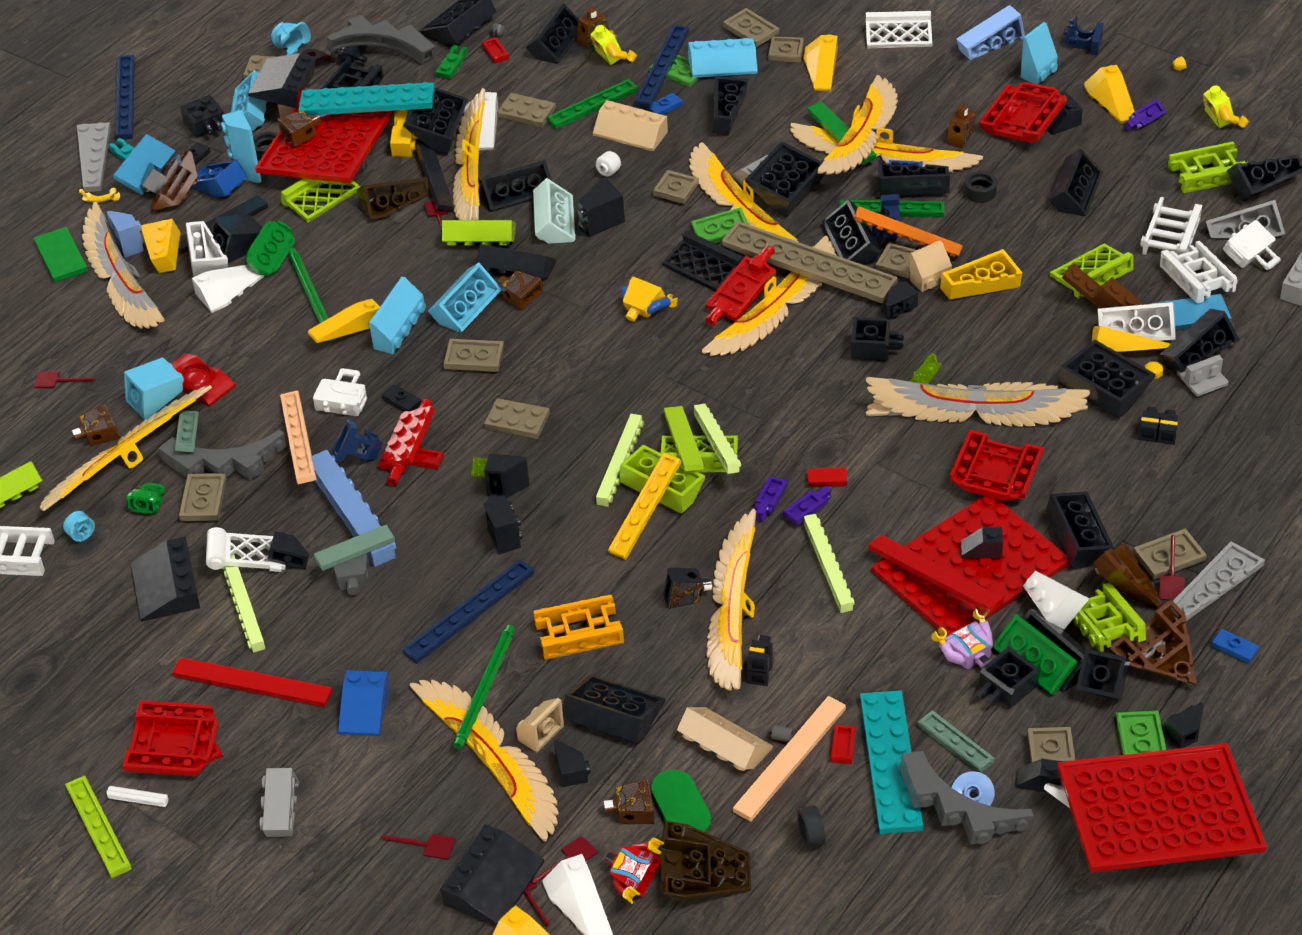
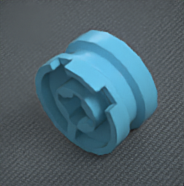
M76 511L70 514L63 525L64 531L77 542L89 538L95 528L94 521L83 511Z

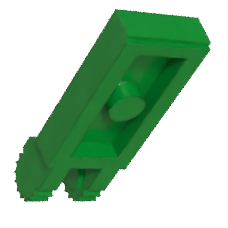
M453 45L450 53L447 54L435 71L436 76L452 79L464 62L468 52L467 47H463L459 55H457L459 47Z

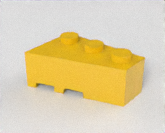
M168 219L141 225L150 259L158 273L174 271L176 269L181 234L174 220Z

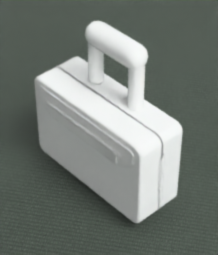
M1254 220L1249 225H1244L1243 229L1238 233H1233L1232 237L1229 238L1223 247L1225 253L1241 268H1244L1256 259L1266 270H1270L1281 260L1270 249L1275 241V237L1257 220ZM1265 251L1273 258L1268 263L1260 257Z
M342 368L339 370L336 380L322 379L313 396L315 410L358 416L367 401L365 385L356 384L360 372ZM342 376L353 377L351 383L340 381Z

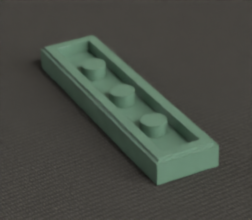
M180 411L175 451L194 452L199 417L198 411Z
M384 525L314 553V557L321 570L324 571L393 543L395 538L388 526Z
M933 710L918 721L919 728L976 772L982 773L994 763L995 758Z

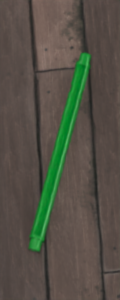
M295 248L289 249V258L296 269V273L318 321L322 323L329 317L300 254Z
M507 625L505 630L502 631L497 646L455 736L454 747L457 749H461L467 742L473 724L478 717L489 688L514 636L515 628L512 625Z

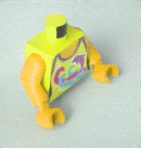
M598 25L590 36L595 51L610 65L620 59H628L634 62L638 56L632 50H629L628 54L625 51H621L616 40L617 35L613 34L612 30L608 31L603 25Z
M1212 86L1203 94L1204 109L1219 128L1230 123L1238 124L1242 128L1249 124L1250 121L1242 115L1239 118L1233 115L1230 98L1226 96V92L1222 91L1219 86Z

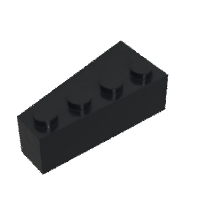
M715 76L712 133H730L746 96L748 79Z
M1298 154L1257 162L1237 163L1226 171L1241 200L1245 201L1302 173V159Z
M878 160L880 196L891 194L902 196L916 194L941 195L950 193L949 167L930 164L920 167L917 163L899 165V162L892 161V164H885L884 160Z
M1210 308L1160 355L1168 369L1183 372L1187 366L1198 363L1205 357L1214 355V352L1223 350L1229 344L1236 343L1240 339L1226 312Z

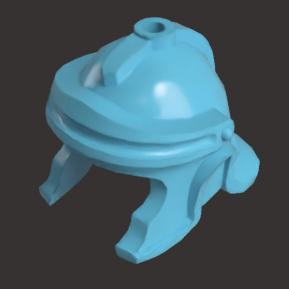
M281 22L273 29L271 39L277 48H288L287 55L297 53L301 44H306L310 41L311 33L309 27L304 22L298 24Z

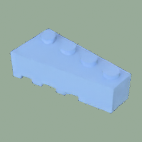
M1010 5L958 37L959 51L969 60L987 54L991 49L997 50L1001 48L1003 44H1012L1018 38L1022 40L1025 37L1021 14Z

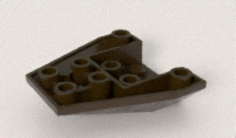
M665 821L661 838L664 845H660L659 849L661 851L659 858L662 860L659 865V891L662 894L674 898L694 899L749 892L751 890L750 852L690 825Z

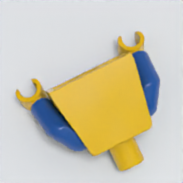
M632 277L629 284L621 290L623 304L628 310L625 317L632 322H635L638 315L648 318L651 314L664 307L673 308L677 306L678 298L672 299V294H668L666 297L661 287L636 277Z

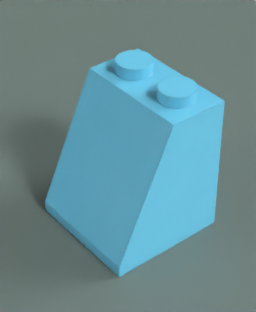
M163 357L125 371L126 402L144 420L148 419L183 391V376Z

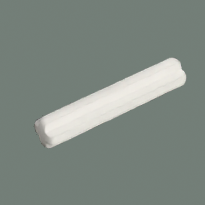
M109 786L107 790V797L110 799L166 807L169 801L167 794Z

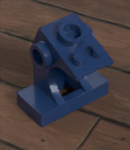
M1075 16L1074 20L1070 19L1069 23L1071 24L1066 26L1063 35H1065L1063 42L1074 48L1091 50V55H1098L1104 23L1097 22L1093 30L1084 31L1077 25L1078 16Z
M899 194L881 195L880 214L901 222ZM872 226V233L875 238L881 237L886 240L897 241V234H889L884 229L879 230L876 226Z
M346 419L334 444L332 453L336 460L342 462L346 454L368 461L369 459L377 458L383 443L376 434L368 429H365L364 435L357 434L358 428L354 421Z

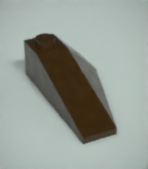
M427 177L365 185L357 189L361 209L368 220L386 218L429 195L430 190Z

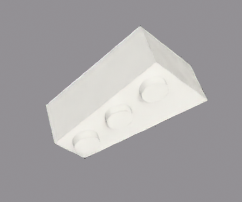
M204 221L186 223L193 276L211 270L228 268V258L222 253L219 244L213 239V235Z

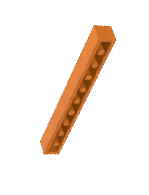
M859 206L854 217L857 222H865L866 225L871 227L876 226L877 229H884L889 234L894 233L900 238H908L910 242L916 241L921 246H928L941 240L946 252L953 258L959 256L963 246Z

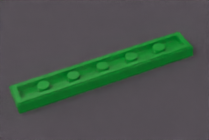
M627 79L548 116L547 122L557 130L600 110L607 100L617 102L638 92V87Z
M822 101L807 107L808 113L838 142L841 141L850 129ZM871 150L870 155L865 160L862 158L861 164L864 165L877 159V154Z
M840 200V206L847 200ZM850 200L857 207L859 206L880 214V200ZM899 201L901 217L944 218V201Z

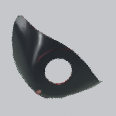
M305 49L302 51V54H309L316 57V59L320 57L333 59L325 52L317 49Z

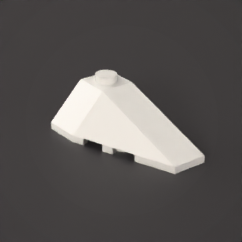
M485 92L479 150H494L498 111L497 92ZM470 103L466 105V109H469Z
M249 265L207 271L193 277L192 281L195 294L213 313L232 303L231 300L235 296L242 295L245 288L252 287L264 276L254 272Z
M1173 302L1098 309L1099 326L1158 341L1176 339Z
M580 854L562 860L542 880L549 900L562 910V914L576 925V928L582 935H613L583 855Z

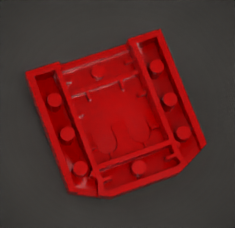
M1028 82L1020 83L1019 86L1015 87L1008 84L979 121V126L990 135L1034 143L1040 139L1066 104L1067 98L1065 95L1062 96L1059 90L1054 87Z
M969 430L950 473V481L967 492L995 499H1025L1043 456L1044 447L1025 443L1024 448L988 440V434Z
M139 701L135 716L136 725L130 748L126 750L122 765L123 771L197 777L212 759L219 729L212 705Z

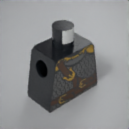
M668 568L663 591L667 608L698 603L701 591L711 590L712 582L710 578L702 579L699 570L696 568Z

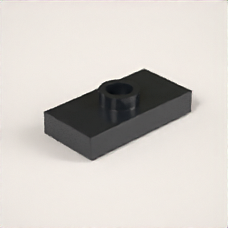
M199 143L194 144L190 148L195 165L210 153L209 147Z
M395 384L381 394L383 400L404 412L413 411L421 405L420 398Z

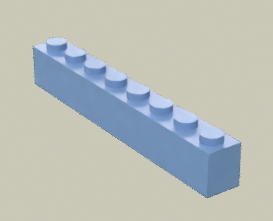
M328 450L313 455L312 459L317 479L315 481L353 537L381 527L375 514L372 515L368 503L363 502L359 490L356 491L354 489L352 480L346 478L343 467L339 468L334 455L331 456ZM395 542L368 552L369 560L374 567L396 558L394 551L396 549Z

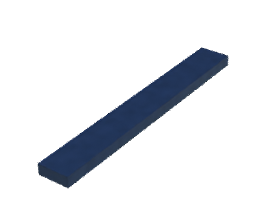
M673 25L634 101L635 106L651 108L689 33V27Z
M134 55L118 56L116 139H133Z
M518 560L404 647L403 654L418 664L534 574V569L522 560Z

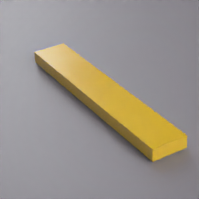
M666 453L662 454L610 545L609 553L627 559L681 464L679 458Z

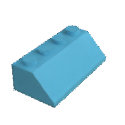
M753 38L688 43V60L692 77L757 74L756 47Z
M255 70L235 88L231 113L242 110L252 131L264 123L267 103L265 100L248 96L259 74Z
M242 110L222 115L223 122L221 127L223 132L226 133V136L223 137L226 146L229 148L226 149L228 158L231 161H238L247 176L244 180L261 183L260 173H256L255 169L258 161L252 130Z
M477 263L468 268L428 312L439 325L461 333L502 288L483 266Z
M405 277L400 278L369 322L373 348L375 350L394 354L396 349L401 346L405 336H408L412 326L417 323L418 317L425 311L426 304L424 303L423 294Z

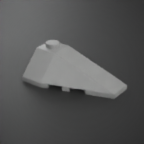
M1275 200L1206 221L1210 238H1230L1233 233H1238L1243 229L1244 225H1249L1254 220H1257L1274 237L1285 234Z

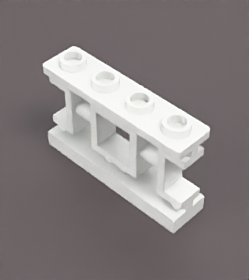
M1200 241L1195 243V247L1190 245L1189 252L1177 255L1174 251H1161L1160 267L1197 304L1204 302V296L1209 298L1211 290L1222 288L1225 292L1236 291V275ZM1203 269L1205 272L1196 274L1194 271Z

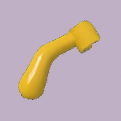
M111 188L110 194L95 196L91 193H85L83 189L79 190L83 195V201L103 203L108 200L118 201L120 199V193L115 194L116 188Z

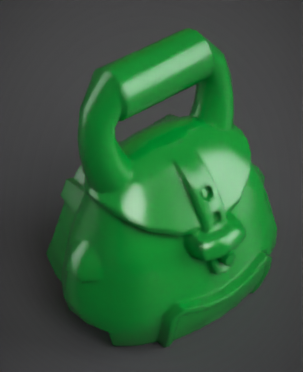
M147 482L137 489L130 491L126 496L128 508L133 512L157 514L163 501L162 494L165 492V487L162 484Z

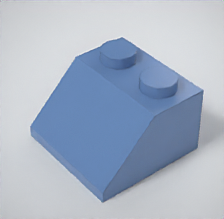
M108 211L107 215L114 240L124 258L143 252L145 240L143 235L140 234L142 230L140 222L135 221L133 215Z

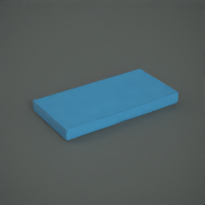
M146 134L115 172L113 179L143 195L145 190L142 189L141 180L148 164L151 162L163 169L175 154V150Z
M1221 294L1210 295L1209 298L1204 296V302L1199 304L1192 298L1150 303H1174L1175 330L1188 329L1210 308L1225 311L1230 322L1232 320Z

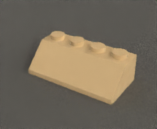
M607 100L599 110L593 136L654 151L668 132L667 116Z
M687 707L677 728L679 732L683 733L685 739L689 741L695 740L700 743L699 746L706 751L712 750L717 753L716 756L719 759L731 761L734 763L733 766L741 771L754 769L773 748L771 744L706 707Z

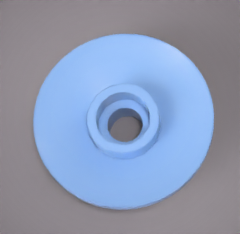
M966 772L960 775L952 785L954 790L979 803L990 806L994 800V786L991 780L980 772ZM977 792L978 795L975 798H971L970 793Z

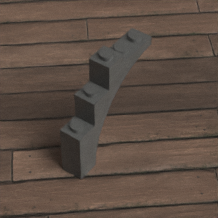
M362 15L350 19L348 27L329 35L326 49L329 52L356 45L387 47L414 58L420 64L432 60L435 53V46L411 24L397 30L386 19L372 25Z
M277 430L270 436L255 443L230 449L195 447L194 452L175 451L176 439L171 438L158 449L162 462L185 478H187L188 474H203L205 471L209 474H226V477L236 471L251 481L264 471L263 464L282 451L287 444L284 432Z
M923 751L902 754L899 767L913 807L935 805L942 826H954L963 823L970 844L991 842L993 834L996 833L1003 834L1005 832L1030 829L1034 817L1031 809H1005L979 803L962 795L943 781L931 767Z

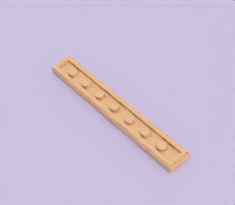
M299 391L281 394L280 397L297 483L302 484L317 480Z
M828 696L733 807V812L751 822L846 710V705Z

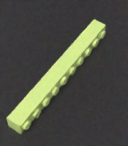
M706 404L694 405V416L727 474L739 472L741 462L737 459V455L734 454L733 448L727 442V438L723 435V431L720 430V426L717 425L716 419L710 413V409L707 408Z
M630 414L596 495L597 505L608 507L610 502H612L613 494L616 493L617 485L620 484V464L633 452L634 444L637 443V436L640 435L641 427L643 428L644 421L642 420V415Z
M816 514L804 516L805 529L840 613L853 611L854 599L851 598L849 588L847 589L846 580H843V573L839 570L838 562L835 561V554L831 552L832 548L828 544L827 536L824 535V528L820 526V519L817 518Z
M234 554L230 556V559H235ZM224 566L222 569H225L224 575L225 578H228V587L231 586L229 589L231 596L234 595L232 597L233 602L237 604L235 606L237 613L240 612L238 616L240 622L243 621L241 625L243 631L246 630L244 632L245 637L249 639L247 641L248 646L252 648L253 653L264 650V641L238 566Z

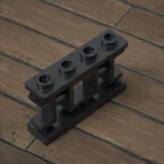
M347 57L321 89L340 88L346 83L354 85L353 87L378 85L384 79L382 65H371L366 70L358 68L357 61L352 63L351 58Z

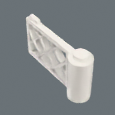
M218 527L211 528L207 532L206 565L211 569L218 570L224 566L265 568L269 569V571L281 572L286 567L283 564L267 561L268 555L265 556L260 552L265 548L269 551L273 536L226 533L224 529ZM231 540H238L242 544L236 547L231 543ZM259 542L261 545L255 548L250 543ZM247 547L251 552L246 555L241 549ZM236 553L241 558L239 560L230 559V556ZM256 554L261 560L253 561L251 557Z

